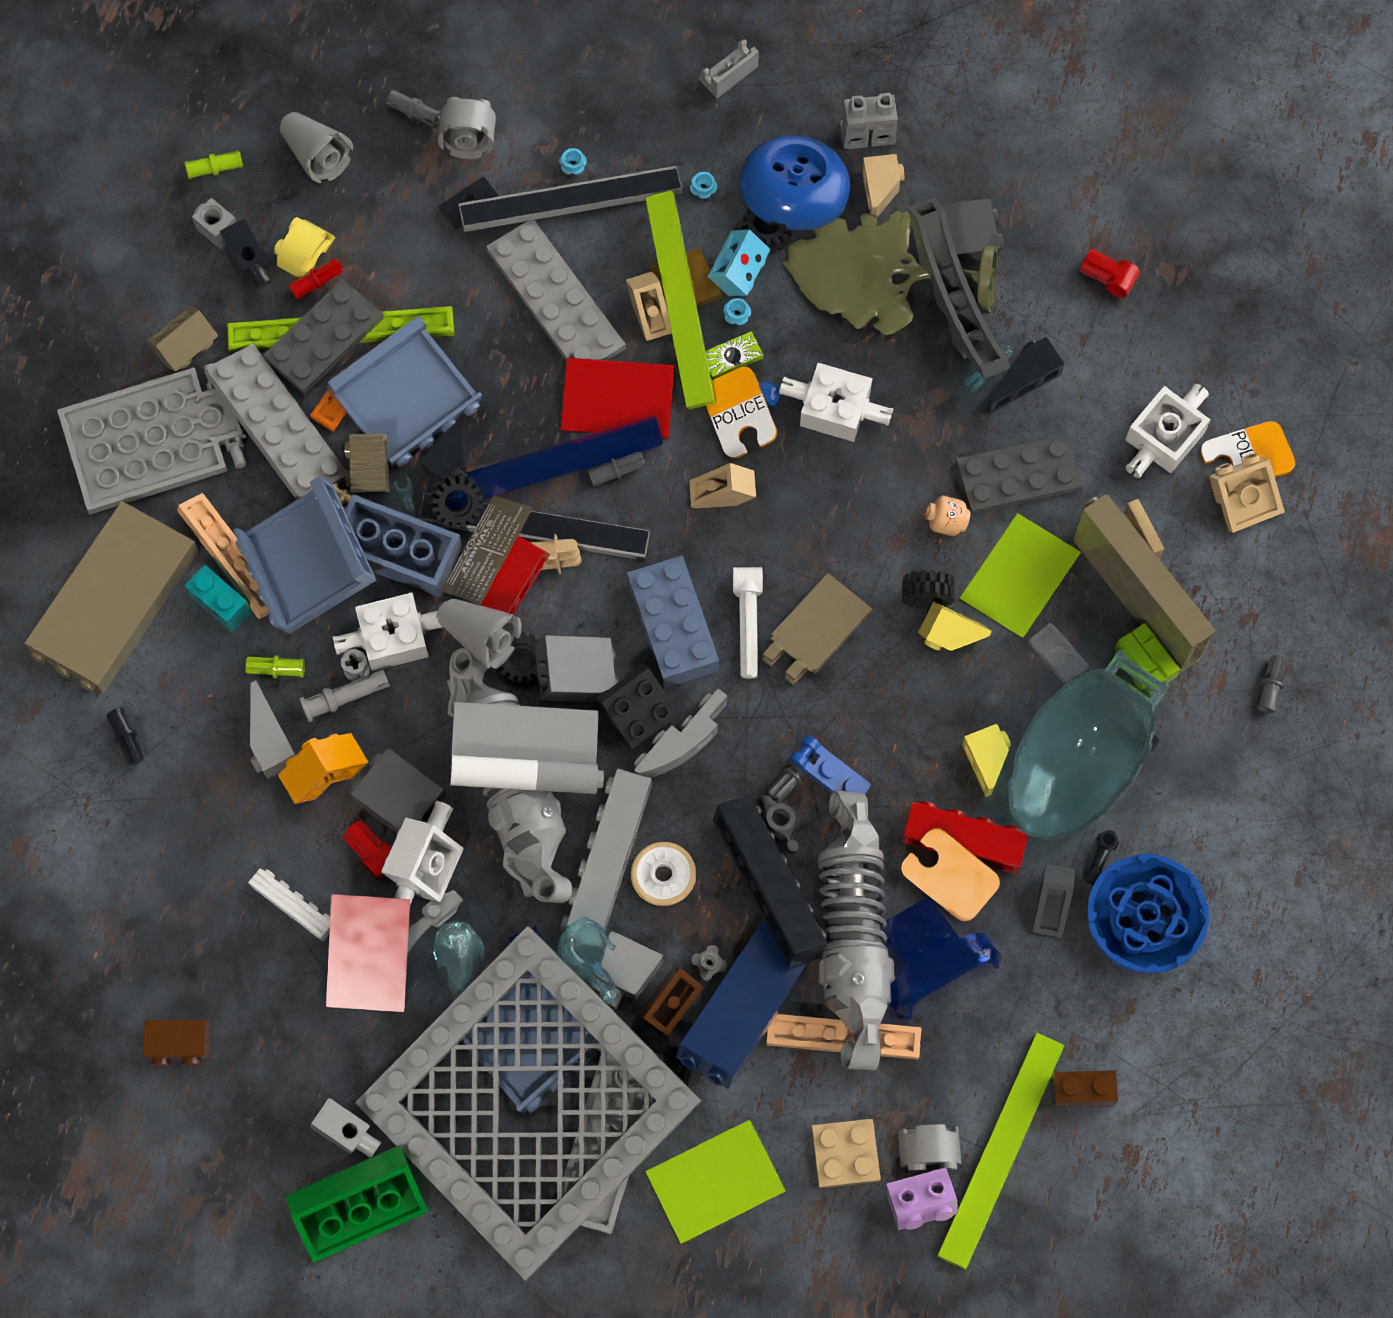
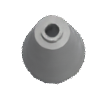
M298 112L287 114L281 120V135L313 181L317 183H322L320 180L323 179L331 181L339 176L348 166L351 160L348 154L350 149L353 151V144L345 134Z
M457 599L443 602L438 609L439 624L483 666L488 668L491 666L494 669L498 668L509 658L515 649L511 646L514 637L519 639L522 624L520 618L514 614Z

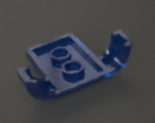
M930 896L886 920L887 925L882 930L888 937L886 942L906 968L890 984L891 1003L889 1005L897 1017L910 1020L914 1006L922 998L984 963H992L995 969L1000 968L1002 956L990 938L984 933H972L960 938Z

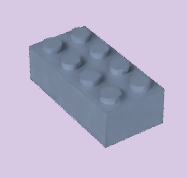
M352 495L345 513L372 572L440 597L462 548L460 535Z
M683 555L627 572L628 586L663 689L719 672V658Z

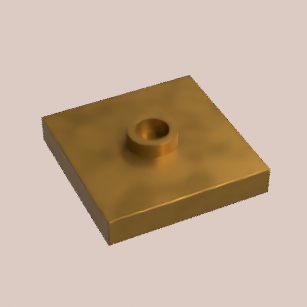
M700 247L686 252L696 306L700 307L722 298L719 287L708 278L711 270ZM657 263L648 267V272H653L660 281L665 300L659 265Z

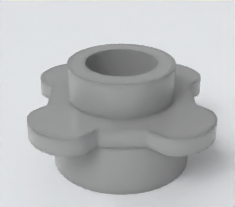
M709 945L706 951L701 954L695 953L692 956V964L698 967L701 979L706 981L727 969V962L721 959L718 954L719 949L715 945ZM711 960L712 965H707L706 962Z

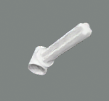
M733 567V594L739 597L740 675L742 678L747 679L758 676L757 597L763 592L762 567Z

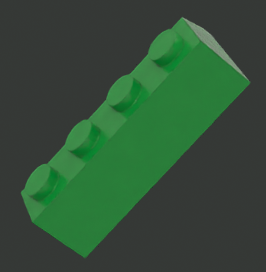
M400 1145L285 1196L292 1220L313 1263L428 1212Z

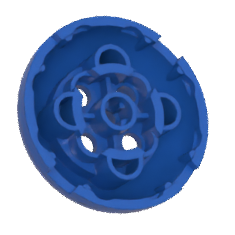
M800 135L775 137L757 146L745 160L739 180L741 196L745 204L755 215L768 223L775 221L787 225L786 229L791 230L815 229L834 221L844 211L851 188L848 170L839 155L826 144Z
M1137 854L1136 856L1118 860L1101 873L1090 892L1087 904V921L1092 938L1097 947L1109 960L1126 970L1141 974H1158L1173 970L1184 964L1196 953L1206 936L1209 925V907L1201 890L1202 886L1187 868L1161 855ZM1141 892L1144 895V901L1142 903L1134 902L1132 894ZM1163 905L1169 906L1172 912L1171 916H1162L1160 907ZM1142 914H1147L1150 919L1148 921L1143 920ZM1128 918L1132 923L1131 928H1123L1119 924V920ZM1151 931L1156 932L1159 936V941L1156 943L1151 942L1147 933Z

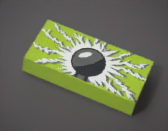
M752 331L706 351L711 379L714 380L739 367H745L763 359L764 354Z

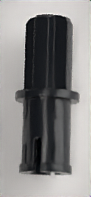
M114 709L106 715L116 736L114 741L120 745L128 765H138L144 760V755L136 740L137 732L131 728L124 709Z

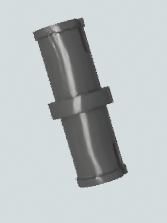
M396 90L390 92L387 101H390L387 102L388 107L405 113L407 118L411 120L418 119L433 128L439 126L441 111L424 105L422 100L418 98H409Z

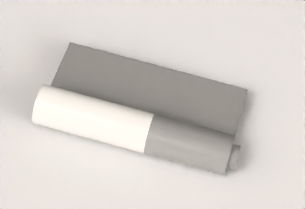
M454 702L450 786L596 794L597 788H603L604 771L598 770V764H596L598 711Z

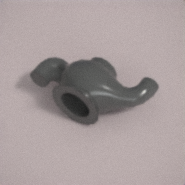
M767 794L761 795L758 802L764 806L763 821L767 829H771L774 837L782 841L787 853H796L799 844L797 841L791 840L796 818L793 809L787 804L777 803Z

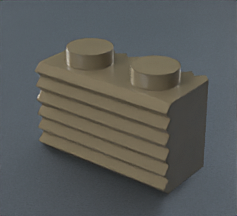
M384 433L350 434L349 441L345 442V457L350 459V470H346L345 475L346 486L351 487V492L355 494L388 493V435Z

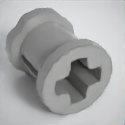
M350 649L344 653L341 658V666L349 681L352 682L369 676L370 666L363 652L357 649ZM358 662L359 668L353 670L352 664Z

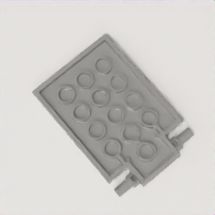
M211 363V364L205 365V366H204V370H205V368H207V367H209V366H211V365H213V364ZM193 367L57 410L89 515L116 507L121 501L125 503L132 502L227 472L220 449L222 445H225L227 451L231 452L235 468L246 466L242 452L244 447L242 439L247 437L244 427L208 378L206 385L208 390L202 392L196 370Z

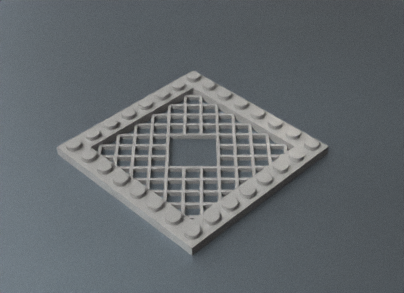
M527 926L355 1103L396 1146H401L403 1153L526 1281L702 1100L531 927ZM528 971L535 977V979L522 978ZM521 983H537V1000H521ZM516 985L515 1001H500ZM542 985L557 1000H542ZM500 1005H515V1022L499 1023ZM521 1005H537V1022H521ZM542 1005H558V1022H542ZM494 1007V1023H479ZM564 1007L579 1022H564ZM478 1027H494V1045H478ZM499 1027H515V1044H499ZM521 1027H537V1044H521ZM542 1027H558V1044H542ZM564 1027H580V1044H563ZM585 1028L600 1044H585ZM472 1030V1045H457ZM580 1048V1066H563V1049ZM585 1048H601V1066H585ZM472 1049V1067H456V1050ZM478 1049H494V1067H478ZM499 1049H515V1066H499ZM521 1049H537L536 1066H520ZM542 1049H558V1066H542ZM451 1051V1067H436ZM607 1051L622 1066H606ZM580 1070L579 1088H563V1071ZM585 1070H601V1088H585ZM606 1070H623V1088H606ZM451 1071L450 1089H435V1072ZM456 1071H472V1089H456ZM478 1071H493V1089H477ZM499 1071H558V1132L498 1133ZM628 1072L644 1088H628ZM429 1074V1089H414ZM601 1092V1110H585V1093ZM606 1092H623V1110H606ZM628 1092H644V1110H628ZM450 1093V1111H434L435 1094ZM456 1093H472V1111H456ZM477 1093H493V1111H477ZM563 1093H579V1110H563ZM413 1094H429V1111H413ZM650 1094L657 1100L651 1107ZM407 1095L408 1110L401 1104ZM623 1114V1132H606V1115ZM628 1114H643L628 1130ZM450 1115V1133H434V1116ZM456 1115H472L471 1133H456ZM477 1115H493V1133H477ZM563 1115H579V1132H563ZM585 1115H601V1132H585ZM414 1116H429V1132ZM456 1137H471V1155H455ZM477 1137H493V1155H477ZM498 1137H514V1155H498ZM520 1137H536V1155H520ZM541 1137H558L557 1155H541ZM563 1137H579V1155H563ZM585 1137H601V1155H585ZM606 1137H621L606 1152ZM435 1138H450V1154ZM493 1159V1177H477V1160ZM498 1159H514V1177H498ZM520 1159H536V1177H520ZM541 1159H557V1177H541ZM563 1159H579V1177H563ZM585 1159H599L584 1175ZM456 1160H471V1175ZM563 1181H578L563 1196ZM477 1182H492V1197ZM498 1182H514V1199H498ZM520 1182H536V1199H519ZM541 1182H557V1199H541ZM498 1204H514V1220ZM519 1204H536L535 1222H519ZM541 1204H556L541 1219ZM519 1226L534 1227L526 1234Z

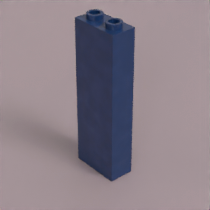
M763 920L681 1042L676 1058L685 1067L692 1070L696 1069L706 1075L713 1084L729 1089L812 961L788 968Z

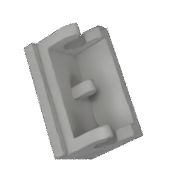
M745 39L738 43L736 50L710 70L706 67L701 71L699 80L716 98L720 97L758 67L759 51L755 47L748 50Z

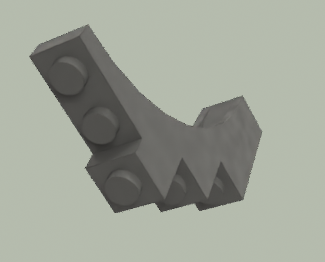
M934 197L908 207L919 260L931 276L936 303L948 319L953 345L964 359L968 357L984 379L1010 369L1008 358L990 332L971 293L953 244L945 210Z

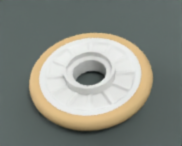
M657 842L645 847L638 853L631 867V881L635 891L645 901L658 906H669L682 901L692 891L696 882V866L691 855L681 846L670 842ZM666 866L671 869L672 876L669 880L660 881L656 878L655 872L659 867Z

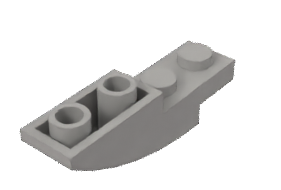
M717 689L713 695L708 693L700 702L699 708L701 709L694 717L692 715L688 716L680 727L682 732L672 725L666 732L664 730L660 731L653 740L652 744L654 747L648 754L643 752L635 761L634 767L636 768L634 773L653 778L676 768L697 754L718 733V724L713 720L727 705V695L720 689Z

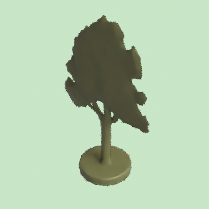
M898 210L890 214V219L877 226V219L866 212L860 216L862 225L850 232L847 230L846 220L836 218L827 225L811 229L814 231L816 238L809 240L798 239L788 246L789 258L787 261H783V266L793 275L794 280L800 286L799 290L805 293L806 298L811 303H814L817 309L826 310L830 314L841 313L843 318L848 319L858 329L864 327L873 317L879 318L878 322L874 324V328L884 335L894 334L907 326L913 319V313L906 300L911 285L919 280L931 279V276L924 267L917 263L915 257L907 253L911 223L908 211L901 213ZM987 244L984 246L979 270L962 269L967 282L978 283L977 304L980 312L984 313L991 312L995 296L998 266L997 245ZM905 259L909 261V264H903L901 260ZM893 274H910L909 278L903 281V283L895 285L892 282Z

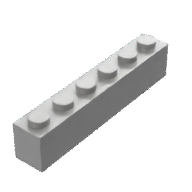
M617 769L615 777H609L605 793L609 794L606 805L600 804L596 816V821L600 823L597 832H591L587 848L591 849L588 860L583 859L579 868L578 876L582 877L579 888L573 887L572 895L569 899V904L573 905L570 916L564 915L561 923L560 932L564 933V943L599 953L652 788L651 778Z

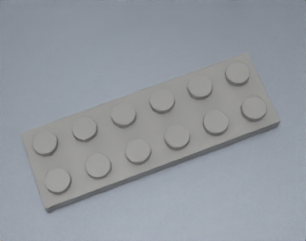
M535 220L523 223L486 246L488 254L566 361L567 358L609 360L626 349L624 341Z
M254 344L205 368L207 378L296 500L313 490L310 482L319 476L332 485L334 483L338 485L346 480V469Z
M607 1051L606 1066H622ZM655 1053L663 1061L664 1055ZM600 1056V1060H599L598 1066H601V1056ZM596 1070L591 1088H601V1070ZM606 1070V1088H623V1070ZM628 1072V1088H644ZM601 1092L589 1093L585 1110H601ZM606 1092V1110H623V1092ZM628 1092V1110H644V1092ZM650 1094V1105H651L652 1098H653V1096H652L651 1094ZM623 1114L606 1115V1132H623ZM628 1114V1130L643 1114ZM585 1115V1132H601V1115ZM579 1137L575 1138L570 1155H579ZM585 1137V1155H601V1137ZM606 1137V1152L621 1137ZM569 1159L564 1177H579V1159ZM585 1159L584 1175L599 1159ZM629 1176L581 1225L582 1227L612 1235ZM563 1181V1196L578 1181Z

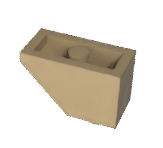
M897 154L863 158L862 174L869 214L876 219L899 192L900 181L905 178L903 164H898Z
M649 272L626 279L631 302L645 340L649 341L671 334L672 331L662 288L655 274Z
M732 463L689 480L692 508L737 506L756 498L754 470Z

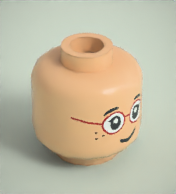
M942 495L934 503H929L925 519L929 520L932 531L954 537L966 530L970 520V510L967 509L964 501Z

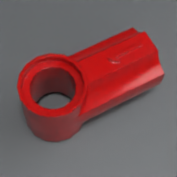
M1094 249L1088 252L1080 267V272L1105 284L1106 289L1111 294L1120 298L1127 297L1140 276L1139 268L1133 263L1125 260L1117 262Z
M361 820L353 823L346 830L342 839L362 859L361 862L366 869L380 881L385 876L381 871L392 848L385 841L381 842Z

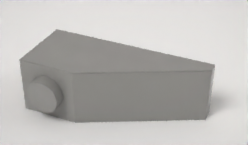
M255 680L251 682L250 747L254 755L249 758L256 772L263 771L266 778L269 779L280 773L287 766L285 764L286 761L295 756V753Z

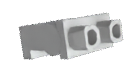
M881 93L876 97L864 98L861 95L852 96L851 99L844 100L843 120L840 121L843 150L868 147L869 135L871 147L896 144L898 117L894 95ZM882 135H889L886 138H878ZM854 138H862L861 140L851 141Z

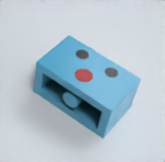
M751 230L731 231L708 278L728 296H747L752 290L754 281L760 269L764 266L765 259L771 249Z

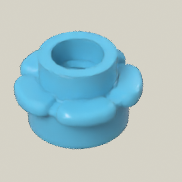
M571 148L563 153L559 163L562 165L561 169L564 173L578 175L584 171L587 159L580 150Z
M699 172L691 180V192L693 195H698L701 199L709 198L712 193L714 194L717 191V183L708 172Z
M732 299L724 306L725 320L730 324L743 325L748 321V317L751 316V308L743 299ZM739 311L740 314L736 315L734 312Z

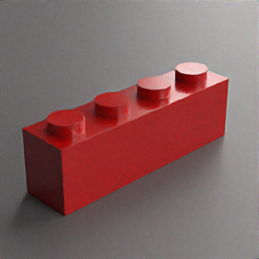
M518 535L480 606L515 614L550 554Z
M927 801L912 803L902 843L937 852L931 847H926L920 840L930 829L940 828L988 867L1018 874L1029 835L1023 832L1022 828L1015 825H1006L1005 827L995 825L993 820L985 817H977L976 819L966 817L964 812L956 809L944 811L937 809L935 804Z

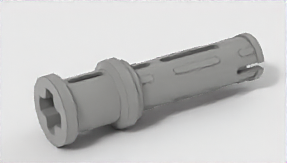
M382 669L332 690L324 688L322 693L306 699L301 697L299 700L308 722H312L316 716L329 711L334 713L338 710L339 706L378 690L388 688L390 685Z

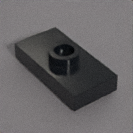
M483 176L438 207L454 230H457L463 226L459 212V203L500 196Z

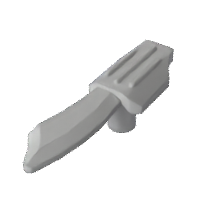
M455 890L444 893L441 902L431 900L422 908L424 917L409 928L407 953L411 951L419 938L431 926L435 928L440 927L457 912V908L463 899Z

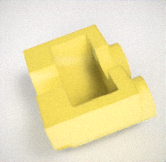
M294 218L285 239H280L275 245L274 254L278 255L277 266L298 278L303 277L310 272V269L314 270L318 257L330 247L335 239L334 235L305 219Z

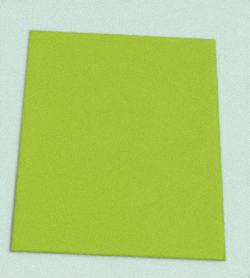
M1017 513L959 599L1024 638L1081 552Z
M750 1120L645 1171L681 1244L786 1191Z

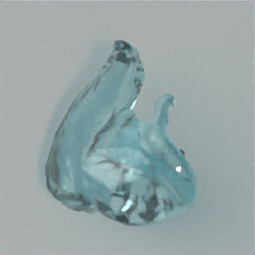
M583 917L567 926L558 939L557 955L590 988L598 990L607 1005H612L620 997V991L617 990L613 979L608 971L601 966L604 957V943L611 950H614L616 946L611 943L598 922L589 917Z
M451 921L444 924L436 933L433 950L437 968L441 969L444 966L447 969L448 986L456 1000L472 983V971L474 963L477 961L478 953L480 963L484 962V948L480 936L469 924Z

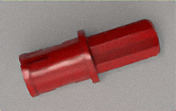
M333 259L314 271L310 269L308 274L288 285L298 300L318 287L322 289V284L343 273V268L337 259Z

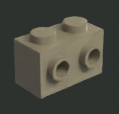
M189 305L146 342L163 364L176 372L186 368L191 363V358L197 353L210 348L213 340L218 335L202 313Z

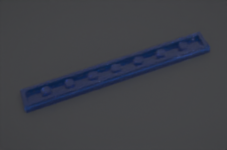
M651 416L466 472L465 474L468 478L470 476L475 481L483 494V498L486 499L493 497V495L496 496L611 461V458L617 459L635 452L663 445L658 420L655 416ZM460 490L450 492L446 497V506L449 509L465 505L467 500L466 494Z

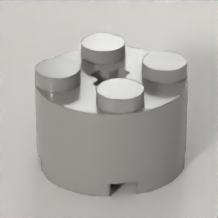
M448 98L441 110L438 134L439 146L443 150L446 147L451 150L450 155L461 159H477L482 156L483 152L487 150L488 153L491 152L496 123V115L491 108V103L485 99Z

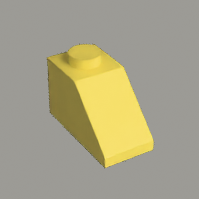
M933 602L918 631L926 639L924 644L940 651L941 647L950 651L989 637L992 632L983 624L936 602Z
M997 724L964 736L962 743L985 797L992 795L1006 760L1009 747H1011L1008 735L1004 730L1000 731Z

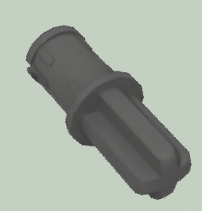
M635 452L617 460L611 458L610 462L587 471L593 486L596 487L615 478L620 480L621 475L644 467L645 461L641 452Z
M1281 655L1270 656L1265 678L1260 681L1262 689L1256 709L1264 713L1275 712L1279 691L1284 687L1282 679L1287 659Z
M810 754L807 758L810 763H813L815 759H812L815 756L813 754ZM794 764L789 768L785 767L780 778L768 789V795L777 803L781 802L796 785L800 786L802 784V779L807 774Z

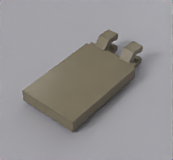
M827 573L771 634L773 643L763 653V661L772 667L785 652L796 661L785 673V679L794 686L807 670L816 674L871 614L872 608Z

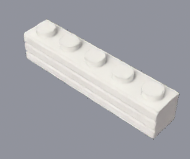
M260 868L248 882L249 885L321 941H324L330 934V916L326 913L320 914L317 906L311 902L307 904L303 901L304 897L297 891L291 892L288 884L282 880L278 882L274 879L275 875L268 869L264 871Z

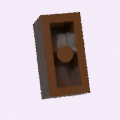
M672 968L637 1017L660 1035L668 1036L703 989V986L680 968Z
M206 1020L144 1021L143 1058L148 1063H151L153 1067H169L170 1062H182V1066L186 1067L201 1066V1062H209L211 1025Z
M1116 1070L1054 1072L1050 1078L1052 1109L1114 1107L1118 1102Z

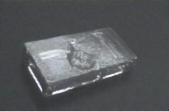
M1049 623L1028 641L1029 645L1065 686L1089 668L1088 663L1052 623Z

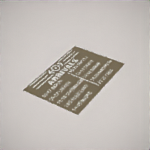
M493 495L447 579L442 592L481 605L533 507Z

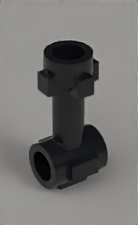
M1108 829L1097 835L1095 843H1097L1098 850L1091 866L1085 865L1082 872L1084 874L1082 879L1088 884H1095L1097 878L1103 872L1102 869L1109 853L1112 850L1116 851L1118 847L1117 835L1112 830Z

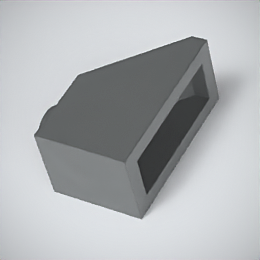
M1045 863L1032 932L1062 938L1074 889L1075 869Z

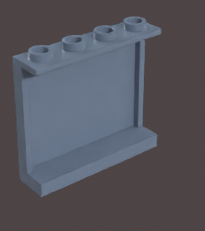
M419 315L328 381L329 392L363 434L384 433L388 435V462L390 469L395 465L399 467L405 465L413 458L411 454L418 448H421V450L428 448L434 443V436L441 431L446 433L462 415L465 414L468 417L480 408L479 403L482 398V394L480 392L476 394L425 329L426 324Z
M320 476L310 482L313 489L311 492L247 532L238 528L233 530L237 537L236 546L248 562L246 569L249 575L256 580L259 587L257 594L261 601L267 605L270 612L268 613L270 623L276 629L279 628L289 634L376 581L333 485Z
M528 971L522 979H535V977ZM521 983V1000H537V983ZM516 985L500 1001H515ZM542 985V1000H557ZM500 1005L499 1023L515 1022V1005ZM521 1005V1022H537V1005ZM542 1005V1022H558V1005ZM494 1007L479 1023H494ZM564 1007V1022H579ZM478 1027V1045H494V1027ZM499 1027V1044H515V1027ZM521 1027V1044H537V1027ZM542 1027V1044H558V1027ZM564 1027L563 1044H580V1027ZM585 1028V1044H600ZM472 1030L461 1040L465 1045H472ZM580 1048L563 1049V1066H580ZM585 1048V1065L590 1061L588 1056L596 1049L601 1051V1048ZM478 1049V1061L483 1067H494V1049ZM499 1049V1066H515V1049ZM521 1049L520 1066H536L537 1049ZM542 1049V1066H558V1049ZM488 1071V1073L493 1077V1071ZM499 1071V1086L515 1103L516 1109L519 1112L525 1113L529 1111L532 1113L543 1104L544 1100L542 1097L550 1090L552 1092L558 1090V1071ZM563 1071V1085L567 1082L565 1077L571 1071Z

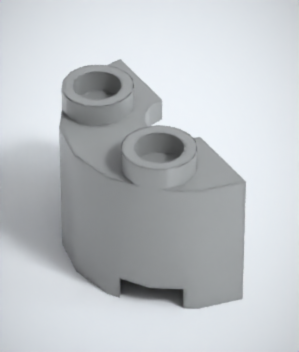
M943 1124L916 1126V1129L906 1130L903 1128L898 1131L900 1168H908V1172L914 1173L926 1171L927 1165H938L939 1169L946 1167L947 1171L957 1170V1165H962L958 1126L946 1128Z

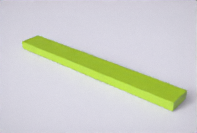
M671 190L645 198L686 407L690 410L714 404L716 401L675 195Z
M452 306L381 311L384 319L359 343L384 341L418 315L426 324L425 329L431 337L455 336ZM301 318L227 323L228 350L230 353H236L252 344L256 346L258 351L269 350Z
M1036 1033L961 1201L958 1214L953 1219L937 1257L964 1270L967 1269L1065 1045L1040 1033Z

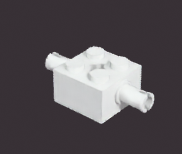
M821 363L817 364L812 382L809 381L806 384L784 376L779 391L780 395L783 394L803 400L804 406L801 411L800 426L852 442L855 441L860 423L864 418L889 426L894 409L869 402L873 378Z
M1194 384L1183 399L1165 386L1160 390L1130 426L1125 440L1139 450L1131 462L1125 466L1130 475L1135 470L1133 477L1140 478L1153 461L1169 473L1174 471L1203 436L1211 420L1197 410L1204 399L1209 396L1205 388L1199 393L1198 390L1201 388V385Z
M408 593L355 607L360 625L358 631L332 636L337 655L350 649L363 648V650H366L371 670L376 671L429 657L423 635H426V631L442 628V626L438 622V610L421 615L420 612H417L413 594ZM395 629V634L389 635V631Z
M436 801L427 823L405 818L381 871L397 883L398 889L394 898L410 899V904L414 896L441 902L464 849L443 832L449 816L453 812L451 806Z

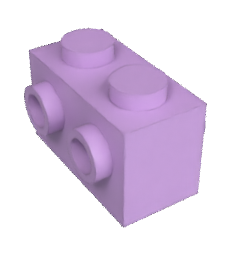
M946 1167L886 1184L887 1198L898 1230L905 1228L908 1230L916 1229L922 1226L923 1223L934 1220L945 1221L958 1214L957 1197Z

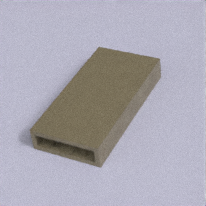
M1105 494L1099 499L1097 496L1093 497L1083 506V512L1079 517L1080 521L1076 526L1073 541L1138 624L1141 626L1147 623L1181 668L1179 672L1181 674L1203 658L1216 630L1109 495Z
M121 501L26 640L25 645L31 652L29 656L40 664L44 665L47 661L54 665V670L65 678H69L70 675L79 680L78 684L90 692L96 689L104 694L198 554L199 550L195 541Z

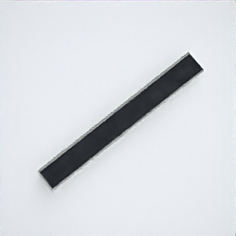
M672 166L459 203V212L464 232L644 201L646 200L645 197L671 190L674 192V195L682 194V185L677 167Z
M424 493L418 519L435 526L451 528L449 524L445 526L440 520L438 521L428 501V496H431V494ZM446 497L445 503L449 509L457 510L465 505L466 500ZM484 503L483 509H479L481 512L479 518L477 516L473 517L474 523L470 524L467 521L465 522L466 527L461 528L460 525H457L456 528L451 529L473 532L488 504ZM535 511L530 512L519 533L520 537L529 542L554 540V534H556L558 540H576L579 550L643 561L646 558L650 537L649 530Z

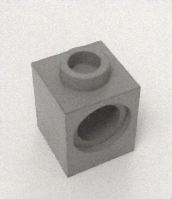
M212 198L206 203L199 205L192 216L196 229L219 249L223 247L220 230L237 222L232 214ZM211 220H219L215 224H208Z

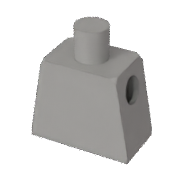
M611 931L597 974L598 983L607 987L601 999L610 1008L615 1010L623 995L636 1001L664 962L663 955Z
M330 1098L327 1099L310 1126L311 1129L350 1154L356 1148L371 1158L381 1144L380 1141L366 1133L370 1125ZM349 1126L356 1131L355 1137L349 1139L343 1135V1128Z

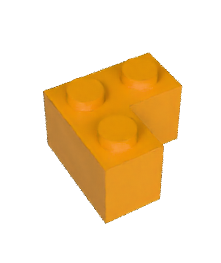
M352 733L340 736L332 734L325 739L317 740V738L306 741L301 746L302 750L286 761L285 764L287 766L278 776L293 802L298 804L317 799L332 783L354 778L368 763V760Z

